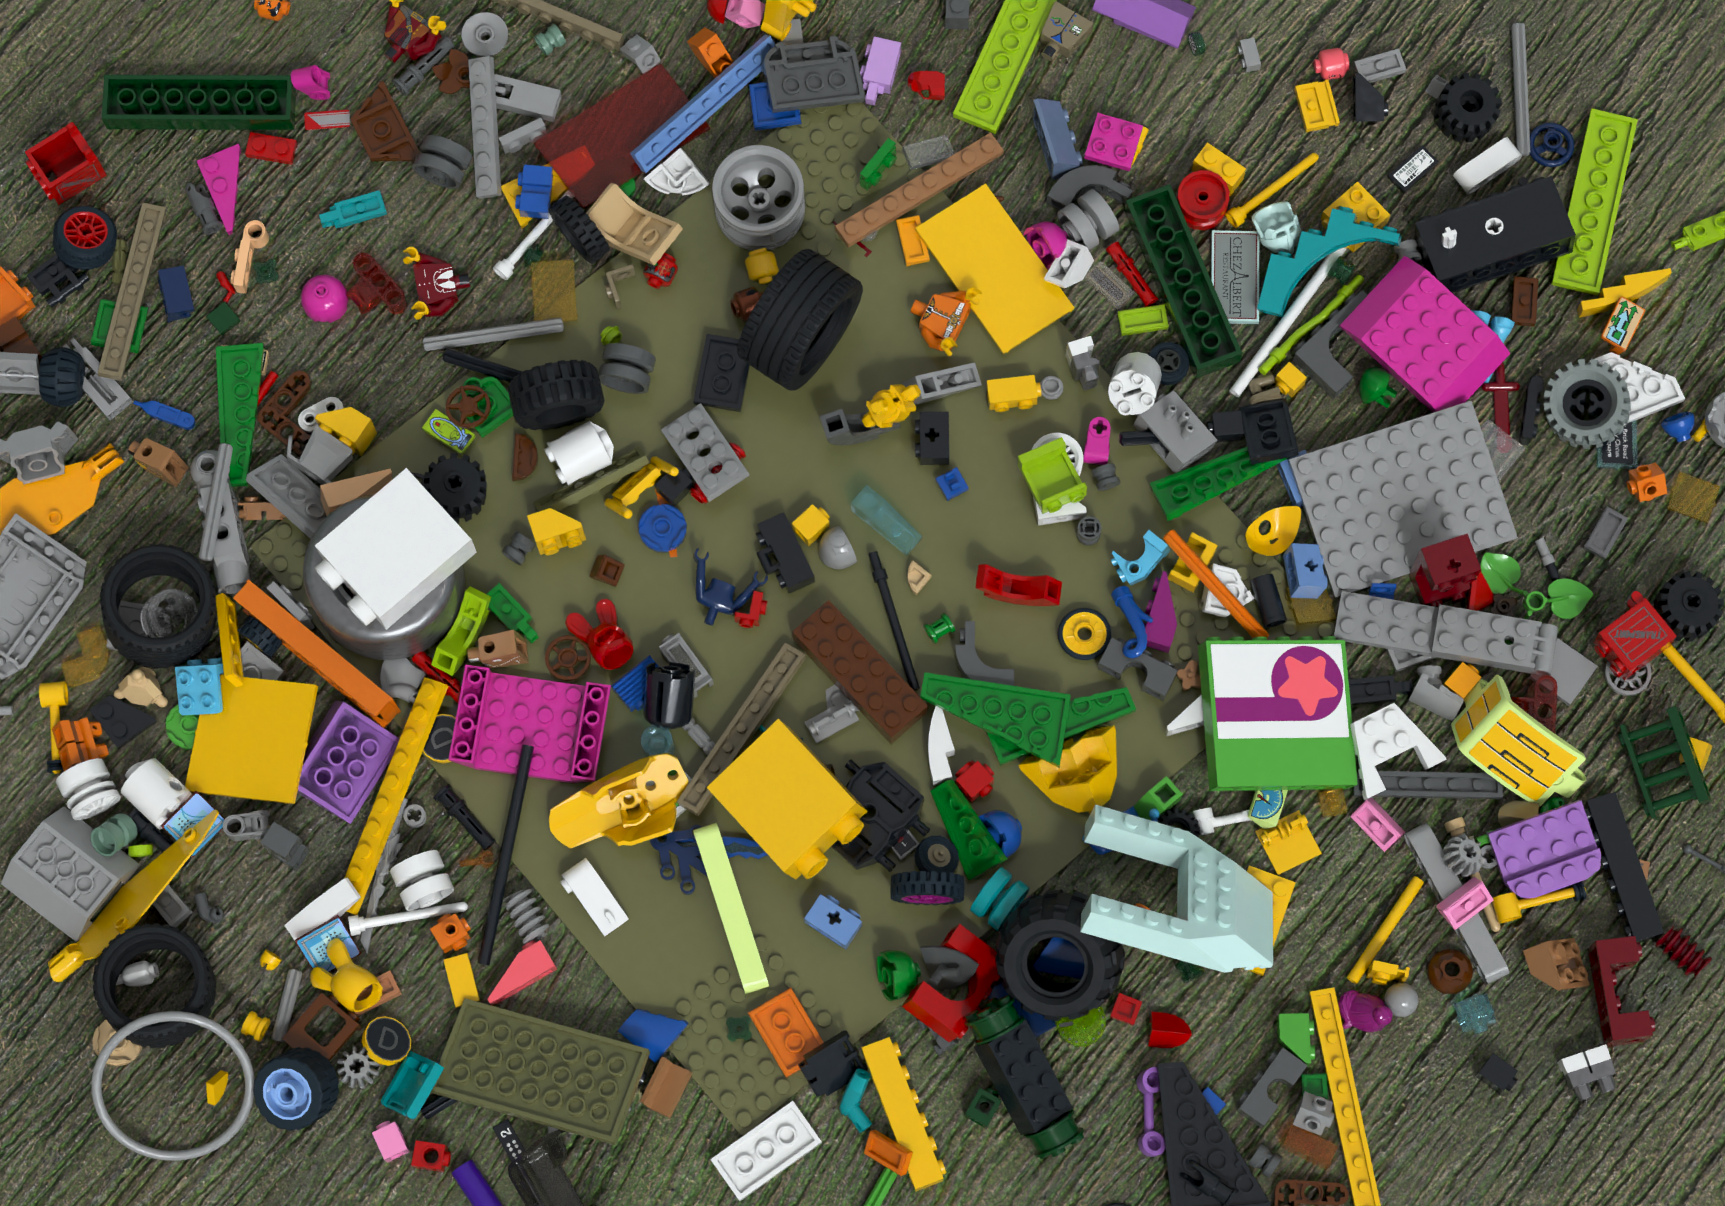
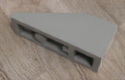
M975 362L914 376L901 383L905 387L909 385H917L921 394L913 401L915 405L982 385Z

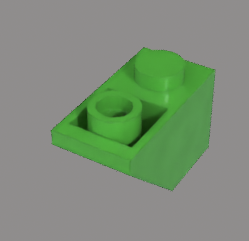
M1166 776L1151 788L1134 805V808L1140 818L1151 820L1149 816L1151 809H1157L1160 817L1181 801L1183 794Z
M1309 1013L1278 1014V1043L1309 1067L1311 1060H1315V1046L1310 1045V1035H1314V1021L1309 1020Z

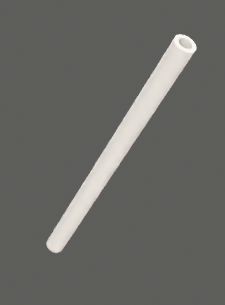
M1345 248L1327 255L1229 391L1234 396L1239 397L1258 372V368L1266 361L1270 352L1277 346L1344 254Z

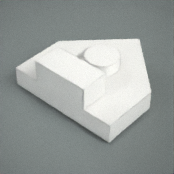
M1217 564L1210 566V570L1243 606L1255 599L1250 590L1248 591L1236 569ZM1204 585L1201 602H1204L1202 612L1221 617L1230 615L1231 613Z

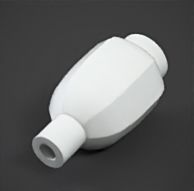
M148 961L130 964L123 969L122 974H119L116 985L125 984L130 987H140L151 984L154 978L159 977L158 966L156 963Z

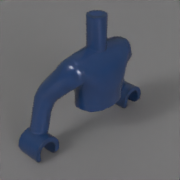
M698 548L693 554V559L697 563L696 600L698 603L709 608L704 623L713 626L718 612L728 615L737 612L758 587L765 585L768 576H765L763 582H759L756 579L758 571L755 572L752 582L734 601L733 595L736 587L724 581L712 578L705 590V562L709 557V553H706L704 559H700L697 556Z

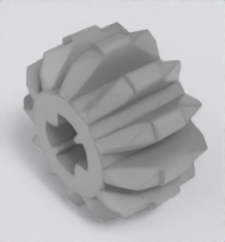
M1464 833L1448 840L1447 845L1442 850L1445 853L1442 860L1448 862L1447 869H1454V875L1461 874L1464 878L1480 871L1481 866L1486 861L1482 857L1486 851L1480 849L1481 842H1474V836L1467 837Z
M353 1046L352 1055L347 1051L343 1052V1055L347 1058L346 1061L338 1059L337 1063L344 1067L339 1068L337 1073L344 1075L341 1079L344 1084L350 1081V1088L354 1089L358 1082L359 1087L364 1089L365 1080L370 1084L374 1083L370 1076L371 1074L374 1076L379 1075V1072L373 1068L378 1067L380 1064L374 1060L372 1061L367 1055L365 1047H362L359 1053L357 1047ZM357 1062L364 1065V1067L360 1068V1073L353 1070L357 1066Z

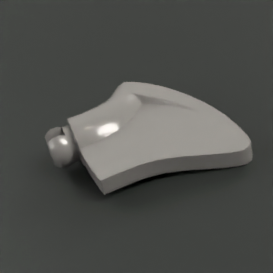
M407 658L384 660L380 673L381 687L391 698H400L414 704L418 689L427 674L414 667Z

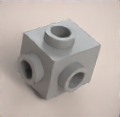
M1304 1092L1297 1107L1293 1125L1321 1136L1325 1126L1330 1128L1334 1118V1113H1331L1333 1102Z

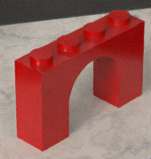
M958 924L948 932L940 946L957 950L979 964L974 975L968 980L969 987L966 998L962 1001L950 1000L925 981H922L912 989L902 1005L905 1010L948 1042L957 1037L961 1039L969 1028L964 1024L966 1021L964 1016L977 1009L980 1011L979 1003L981 1000H985L993 989L990 987L992 982L1000 978L995 960L997 952L961 924Z

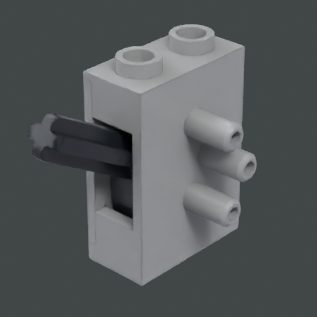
M1174 390L1168 395L1161 394L1155 399L1153 406L1142 414H1136L1137 419L1133 426L1137 431L1121 432L1119 434V443L1122 446L1150 444L1174 473L1183 471L1209 453L1217 442L1214 435Z

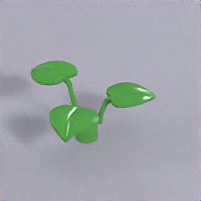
M1486 552L1480 563L1481 572L1493 594H1503L1509 588L1511 591L1524 596L1523 607L1527 610V613L1523 619L1528 620L1533 612L1541 610L1546 603H1551V610L1557 617L1570 619L1581 613L1588 601L1593 597V592L1589 588L1571 579H1557L1553 581L1547 589L1550 598H1546L1539 591L1528 593L1518 589L1512 584H1515L1520 578V566L1515 559L1505 554ZM1505 640V643H1506V644H1508V645L1513 644L1512 641H1510V640Z

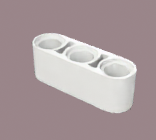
M1506 137L1459 168L1453 177L1468 195L1513 166L1521 159L1522 155L1510 139Z

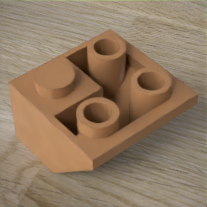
M1575 938L1546 941L1523 950L1530 974L1554 989L1560 991L1590 985L1588 973L1583 965L1580 949Z

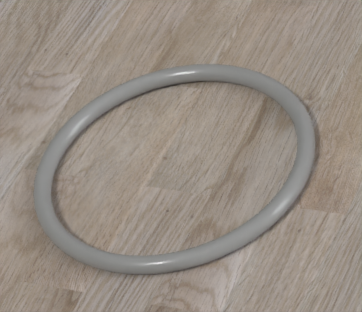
M165 1011L149 1014L128 1023L107 1041L100 1051L93 1069L91 1090L99 1119L118 1142L146 1157L165 1161H179L197 1158L213 1152L234 1137L245 1123L254 1101L255 1077L251 1061L244 1047L222 1025L194 1013ZM180 1021L204 1027L221 1037L232 1048L240 1061L245 1079V1094L241 1109L233 1123L220 1136L204 1145L178 1151L148 1147L127 1136L118 1128L107 1112L102 1096V1076L106 1062L115 1047L134 1031L151 1024Z

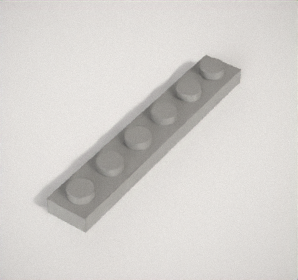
M486 56L468 60L476 197L480 199L502 195L494 58Z

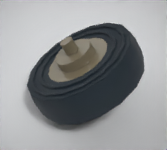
M930 836L923 839L917 846L914 855L919 871L953 873L959 862L956 847L950 840L942 836Z

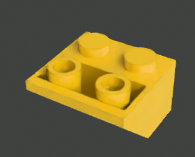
M352 407L317 414L315 417L318 427L352 449L351 455L356 453L362 456L377 434L372 420Z
M548 508L527 515L540 555H553L559 552L560 548L566 546L574 548L586 540L581 522L554 509Z

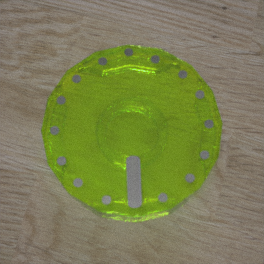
M1100 1006L1097 1009H1091L1087 1015L1073 1020H1069L1068 1017H1062L1061 1020L1056 1021V1028L1060 1037L1070 1045L1088 1047L1095 1044L1102 1037L1106 1028V1016Z

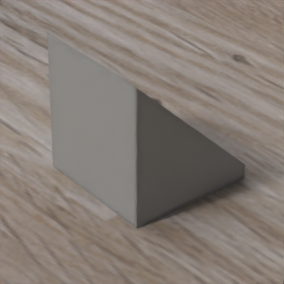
M1436 75L1425 92L1437 99L1445 85L1449 84V82Z

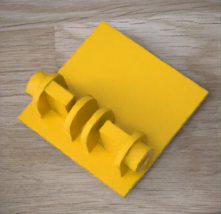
M1299 810L1279 819L1275 827L1261 828L1255 831L1277 875L1322 854L1307 826V818L1304 814L1301 815Z

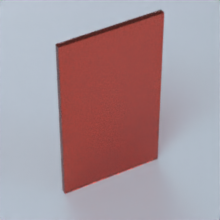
M659 64L534 142V145L580 206L585 209L599 198L610 183L617 184L620 187L642 173L630 153L688 103L689 99L665 70L664 66ZM706 121L703 122L664 158L710 130L709 124Z

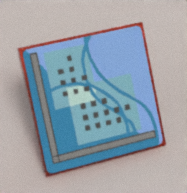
M195 791L161 827L177 841L187 829L193 828L210 812L216 809ZM220 813L202 843L191 855L192 857L223 828L225 818Z
M339 915L295 939L296 944L312 970L315 967L324 968L328 972L336 969L326 952L329 942L334 938H339L344 942L351 959L361 954Z

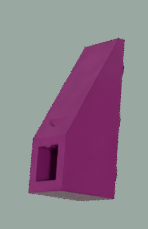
M1163 571L1161 578L1156 577L1152 591L1156 592L1154 601L1149 600L1145 611L1146 614L1153 618V622H1143L1147 634L1146 647L1169 653L1177 621L1167 572Z

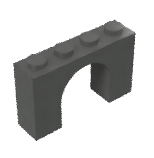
M1363 290L1357 295L1353 293L1345 301L1344 304L1346 306L1340 311L1336 309L1328 317L1329 322L1324 326L1319 325L1311 333L1312 338L1307 342L1303 340L1294 349L1296 353L1293 361L1333 400L1351 384L1353 376L1334 359L1329 349V340L1334 334L1343 330L1339 327L1340 324L1365 299L1367 294Z

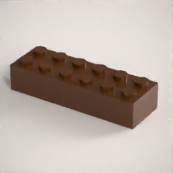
M829 600L792 631L793 640L890 744L894 743L927 713L928 705Z

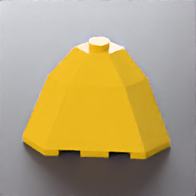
M1114 725L1089 730L1075 742L1072 738L1065 740L1060 768L1033 754L1018 766L1052 802L1077 813L1089 812L1091 814L1095 805L1103 806L1110 800L1117 778L1116 729Z

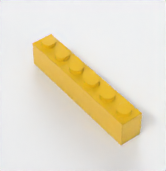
M890 1037L861 1047L895 1140L913 1152L907 1171L915 1192L944 1181L943 1174H946L942 1159H936L933 1152L937 1150V1146L933 1136L928 1137L924 1127H927L928 1123L924 1112L919 1113L916 1104L919 1103V1099L915 1089H909L906 1080H909L910 1076L906 1065L901 1066L898 1057L902 1055L897 1042L892 1043Z

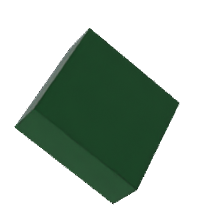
M226 302L206 316L221 336L241 322Z

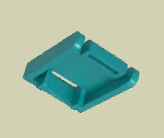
M409 1051L384 1093L381 1104L410 1119H415L444 1067L428 1058Z

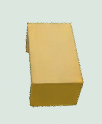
M1191 532L1187 542L1188 546L1208 566L1218 545ZM1179 557L1173 570L1169 573L1168 580L1194 593L1200 579Z

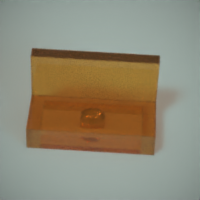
M1293 1124L1281 1146L1325 1170L1330 1167L1338 1146Z

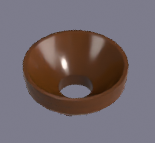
M1446 949L1437 952L1431 958L1427 966V976L1430 984L1437 991L1449 995L1458 994L1470 984L1473 977V968L1465 954L1455 949ZM1453 962L1458 965L1459 974L1457 976L1451 977L1446 974L1445 965L1447 963Z

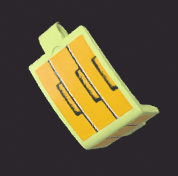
M1495 675L1489 683L1480 679L1465 697L1466 708L1451 723L1457 746L1468 759L1512 792L1528 802L1539 803V807H1541L1554 792L1570 798L1586 781L1585 774L1578 768L1585 761V755L1511 700L1508 688L1501 676Z

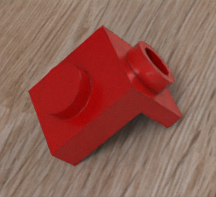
M753 592L750 614L735 612L734 619L736 623H739V626L744 628H753V625L759 626L761 614L766 615L768 601L764 600L763 592Z

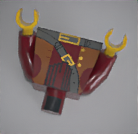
M389 0L392 4L389 5L384 36L391 47L384 55L391 62L395 63L402 54L411 60H416L420 56L433 52L437 41L442 37L439 31H443L446 28V23L439 21L440 16H431L429 20H426L406 5H399L404 0Z

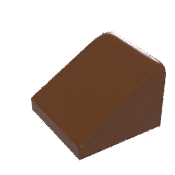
M605 554L598 555L589 577L616 587L625 564Z

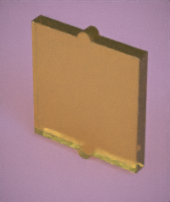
M1680 472L1675 486L1670 491L1672 495L1667 509L1708 523L1712 509L1717 505L1715 500L1720 486Z
M1289 587L1285 589L1290 603L1289 609L1292 610L1297 625L1329 622L1337 619L1332 606L1333 600L1329 598L1327 589L1322 592L1318 599L1291 598Z

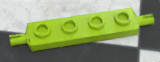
M1725 211L1684 227L1682 231L1683 237L1671 241L1673 250L1676 251L1688 246L1692 251L1724 239Z

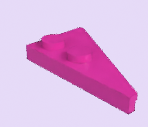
M239 144L197 161L228 235L233 234L232 231L235 226L234 214L235 203H237V181L240 171L239 159L241 154Z

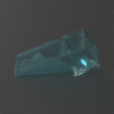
M868 485L851 502L852 512L906 556L922 539V536L884 498Z

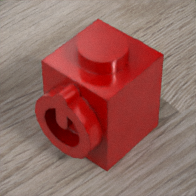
M972 760L955 774L957 777L955 783L972 803L979 796L984 798L993 790L994 778L992 776L994 772L987 764L981 765L979 761L974 762Z

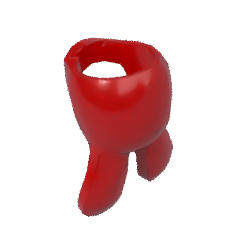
M602 599L597 603L596 613L600 624L594 629L581 614L570 613L565 621L566 627L571 633L588 644L592 657L601 668L613 670L627 663L633 654V642L629 635L617 626L616 609L611 600Z

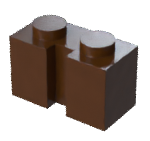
M16 316L0 326V352L38 354L40 365L42 356Z

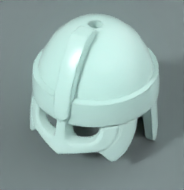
M1286 201L1273 203L1255 212L1252 216V222L1262 245L1274 253L1281 251L1293 254L1294 247L1298 243L1301 228L1298 217L1293 214L1290 203Z

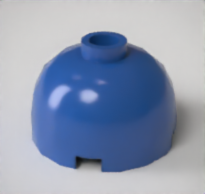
M994 810L979 816L1005 856L1009 857L1014 854L1019 848L1022 838V826L1019 820L1003 810Z

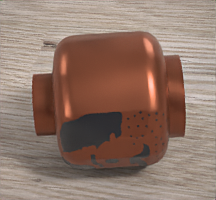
M755 287L735 292L733 299L730 300L734 316L742 321H747L763 292L759 293Z

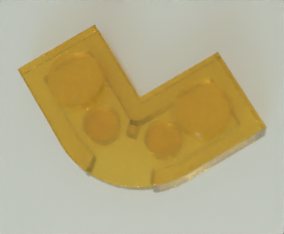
M100 625L77 633L84 656L61 664L69 688L100 677L108 663V659H110V652L106 647L107 643Z

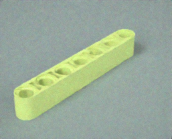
M717 822L693 830L745 994L769 987Z

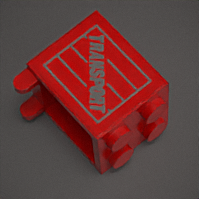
M74 122L67 124L64 128L25 151L29 159L25 163L31 173L39 182L49 200L55 199L58 205L107 176L98 158ZM53 171L57 179L50 183L46 174Z
M1634 591L1631 594V599L1627 601V607L1630 610L1599 632L1593 642L1596 653L1602 659L1606 658L1611 664L1609 667L1617 678L1621 676L1624 681L1669 648L1677 637L1649 601L1638 591Z

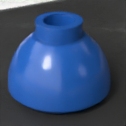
M1682 412L1664 419L1661 426L1669 436L1676 438L1677 442L1688 440L1691 438L1690 433L1695 423L1694 414Z

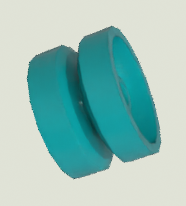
M1003 867L999 868L985 883L970 908V911L979 918L986 916L993 908L988 917V925L997 932L1002 928L1009 914L1020 905L1030 890V887L1021 880L1014 882L1007 890L1012 881V873Z

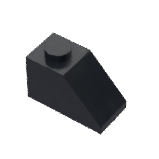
M1353 74V122L1384 121V116H1388V102H1384V97L1361 74Z

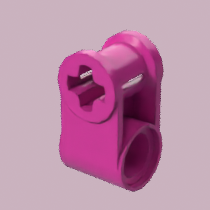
M317 65L294 69L291 72V81L296 90L305 93L314 100L330 98V92L328 91L329 72L322 70Z
M1096 417L1089 424L1083 463L1098 465L1108 463L1111 427L1109 421L1104 417ZM1097 426L1101 427V434H1097Z

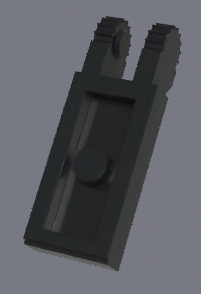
M1538 375L1532 376L1526 387L1519 437L1521 445L1528 446L1531 439L1536 438L1538 424H1534L1535 416L1539 415L1541 402L1537 401V398L1540 397L1544 387V380Z

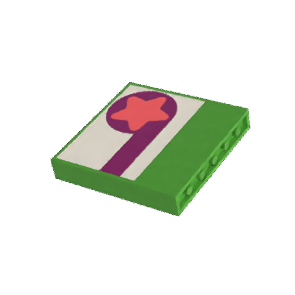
M1286 636L1277 637L1275 640H1267V637H1254L1252 640H1244V637H1232L1226 641H1221L1220 637L1206 638L1205 642L1198 645L1209 791L1350 789L1358 785L1355 750L1350 727L1352 715L1345 640H1336L1334 636L1323 637L1321 640H1313L1311 636L1300 637L1298 640H1290V637Z

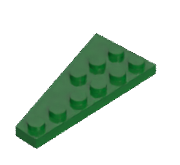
M924 672L921 699L1060 768L1071 698L1070 694Z

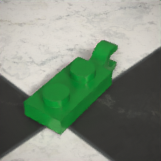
M500 583L487 593V595L491 596L488 608L509 630L521 631L531 644L539 638L536 631L528 624L532 617Z

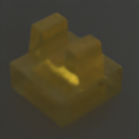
M1343 788L1318 792L1322 818L1347 814Z

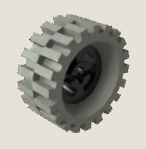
M1585 359L1578 360L1579 364L1572 365V362L1565 364V370L1561 371L1559 368L1555 372L1556 377L1554 379L1550 378L1547 384L1548 390H1545L1544 410L1551 430L1554 434L1557 433L1559 439L1564 443L1567 440L1570 442V446L1576 448L1577 445H1583V449H1590V445H1596L1599 448L1603 446V442L1608 440L1610 443L1615 440L1614 436L1617 433L1620 435L1623 432V426L1629 420V411L1631 412L1630 395L1625 380H1622L1620 373L1616 369L1613 371L1610 365L1605 362L1603 365H1600L1598 360L1591 359V363H1585ZM1584 390H1593L1601 394L1604 398L1603 401H1598L1593 393L1590 394L1592 406L1589 407L1588 412L1589 418L1594 417L1598 412H1602L1601 415L1590 421L1576 418L1571 411L1576 409L1580 416L1585 417L1584 405L1587 399L1586 392L1580 394L1577 399H1573L1577 393Z

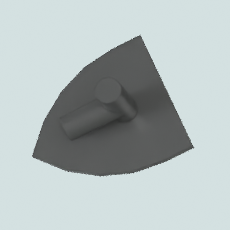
M942 946L920 947L930 976L928 984L934 987L935 990L956 988L966 983L979 966L970 957L954 949Z

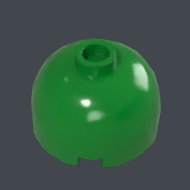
M900 950L880 952L879 954L882 956H877L876 970L878 982H884L886 988L881 990L884 997L888 1001L907 997L917 985L918 978L921 976L919 964L915 963L909 954Z

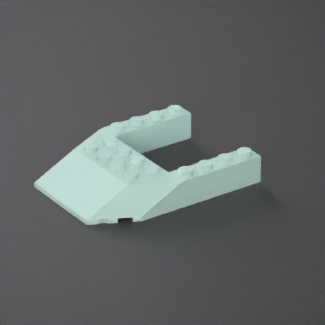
M1099 805L1094 806L1085 823L1084 842L1178 869L1177 918L1091 894L1081 913L1080 932L1224 973L1232 972L1234 968L1253 970L1256 967L1262 969L1273 966V892L1236 862L1189 831Z

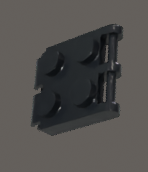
M846 1030L841 1031L803 1055L805 1060L798 1064L817 1097L824 1093L826 1096H829L848 1084L857 1069L868 1070L866 1063H862L858 1056L859 1051L857 1047H853L848 1039L850 1035ZM843 1042L846 1043L848 1050L844 1047ZM852 1058L855 1059L858 1066H855L854 1062L852 1061Z

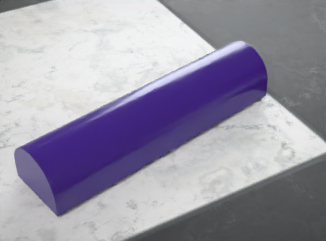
M473 1160L467 1161L452 1172V1176L472 1206H503Z

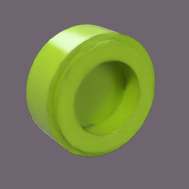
M134 845L128 847V856L145 857L153 854V845Z

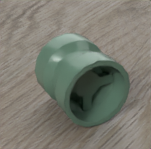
M555 24L549 26L545 34L540 32L534 36L537 45L546 56L553 52V47H561L566 44L564 36Z

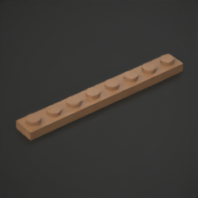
M990 132L837 224L835 231L847 248L1000 157L1003 155L1004 150Z

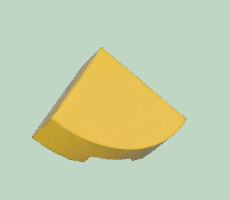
M220 1070L206 1082L208 1104L215 1106L223 1096L228 1082V1072Z

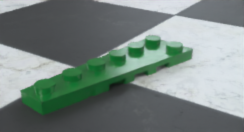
M1245 447L1150 482V489L1167 521H1170L1288 458L1251 465L1248 449Z

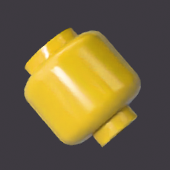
M767 248L751 251L745 259L749 279L759 281V285L770 283L773 280L772 277L779 272L775 254L767 251Z

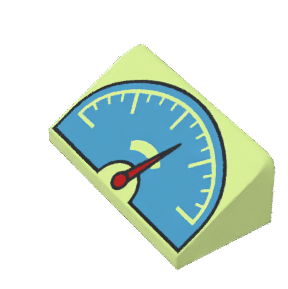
M1288 790L1255 791L1247 817L1263 829L1275 827L1278 823Z

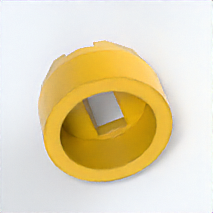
M267 949L264 950L260 957L261 967L268 964L266 966L267 971L274 970L282 961L279 956Z

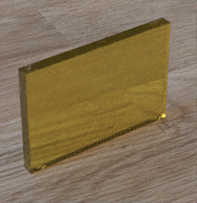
M573 259L531 263L534 321L562 318L563 322L577 321L575 263Z

